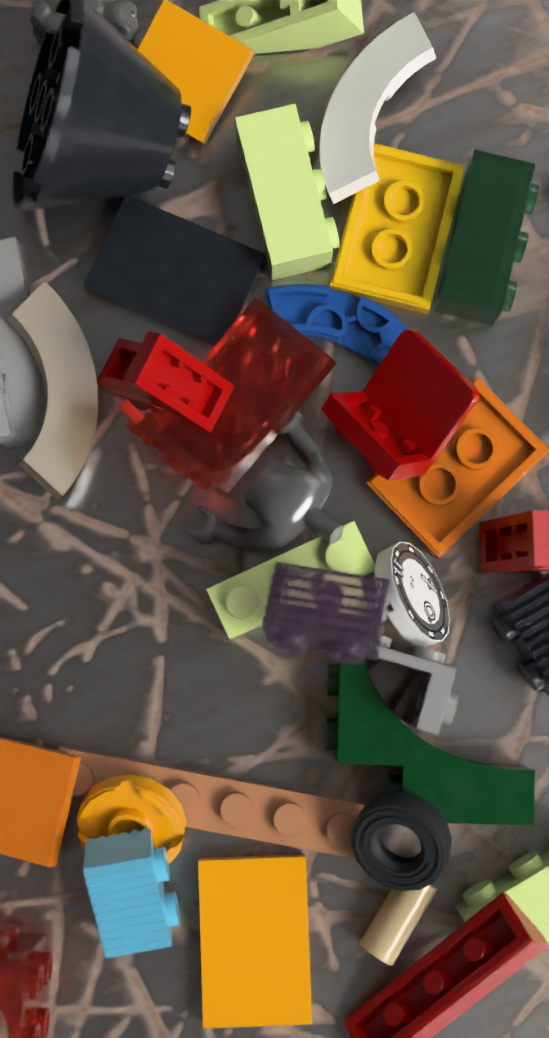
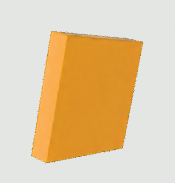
M163 0L138 48L152 64L179 88L181 103L191 106V118L186 134L205 145L255 54L254 51L168 0Z

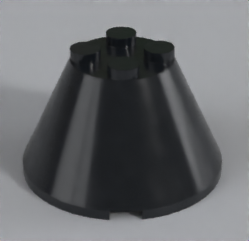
M59 0L55 12L64 14L57 31L49 28L46 30L23 111L16 149L25 152L21 173L13 172L12 202L14 208L29 212L151 192L157 186L167 189L172 182L175 172L176 160L171 155L176 137L182 138L188 129L191 118V106L181 103L179 88L86 0Z

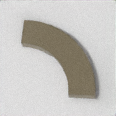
M44 281L7 320L18 331L31 351L38 372L43 376L45 389V405L42 409L38 431L27 453L18 464L58 500L77 478L91 449L97 425L98 385L90 349L81 328L61 297Z

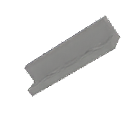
M16 237L0 240V443L8 449L33 443L41 420L42 409L45 405L43 376L39 374L27 344L7 320L30 296L20 244Z

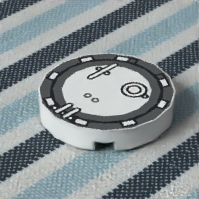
M400 541L377 554L374 568L375 584L381 599L388 596L393 610L387 612L391 625L404 640L412 645L424 648L442 642L449 632L450 617L442 585L433 567L421 551L410 543Z

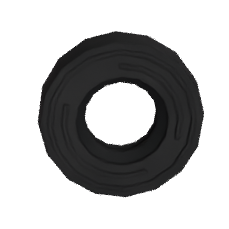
M402 791L382 793L365 804L353 823L351 847L355 859L369 877L385 887L399 891L421 890L438 879L450 859L452 836L448 823L434 805L418 795ZM389 825L407 827L419 838L421 843L420 853L413 857H402L394 854L384 845L381 837L382 830Z

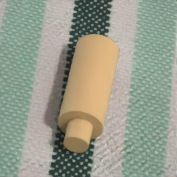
M432 884L421 890L399 891L391 889L359 944L377 959L393 966L438 889Z

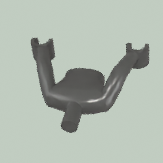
M283 400L281 402L283 407L291 414L286 422L277 423L272 418H268V422L281 438L290 441L306 470L274 459L257 474L247 489L245 503L257 514L263 523L259 528L240 527L220 521L207 507L199 506L197 509L207 517L205 525L201 529L193 530L189 525L184 524L186 532L197 542L210 544L217 539L247 550L278 549L292 542L307 527L330 544L337 542L341 537L344 526L321 511L332 488L333 478L321 451L304 431V418L291 401Z

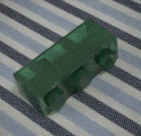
M474 149L465 173L434 312L491 326L497 321L502 311L510 312L517 290V282L509 280L513 262L521 263L528 241V233L521 231L524 214H532L539 192V184L532 183L535 163Z

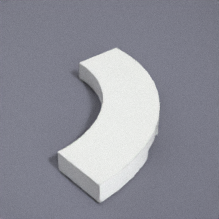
M415 12L394 23L366 46L341 77L331 96L321 127L319 147L321 170L333 204L380 181L374 161L375 121L383 102L391 99L397 89L412 74L436 59L433 46Z

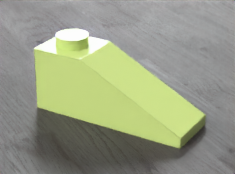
M217 0L199 7L201 20L251 48L255 54L321 48L364 34L361 0Z

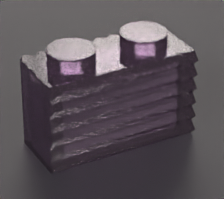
M277 562L262 622L266 638L274 644L276 649L293 655H305L308 649L312 648L316 651H326L330 653L334 660L346 664H363L365 658L373 661L379 660L391 598L390 580Z

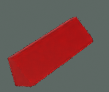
M502 892L343 1020V1023L351 1038H432L545 950L549 943L510 896Z

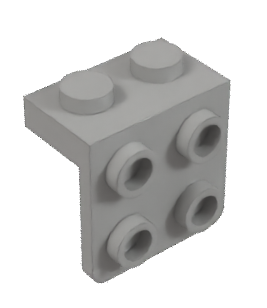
M365 630L357 631L355 639L350 637L343 638L340 649L420 672L407 724L439 735L441 724L451 725L459 697L458 693L451 691L457 669L443 665L445 654L415 645L413 647L408 646L406 654L389 649L392 641L391 638Z

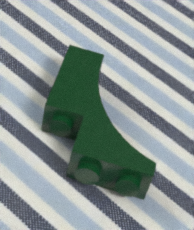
M337 653V664H328L327 696H336V718H326L325 750H335V761L337 764L398 766L397 774H389L388 792L402 791L422 797L438 809L447 823L534 826L535 770L524 765L490 764L463 759L432 746L412 732L390 710L377 691L368 673L362 654Z

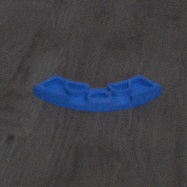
M289 284L264 288L276 341L314 339L329 342L353 352L365 360L375 371L403 330L408 329L398 320L396 315L381 305L363 296L359 298L345 292L332 290L329 286Z

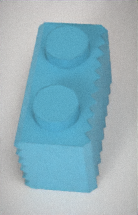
M146 827L141 831L134 829L130 833L122 832L120 835L111 834L109 837L100 836L98 839L92 837L85 842L83 873L84 878H86V887H88L98 932H100V941H102L105 958L109 959L172 947V927L180 925V911L176 892L166 893L163 882L170 881V868L166 848H155L151 829Z

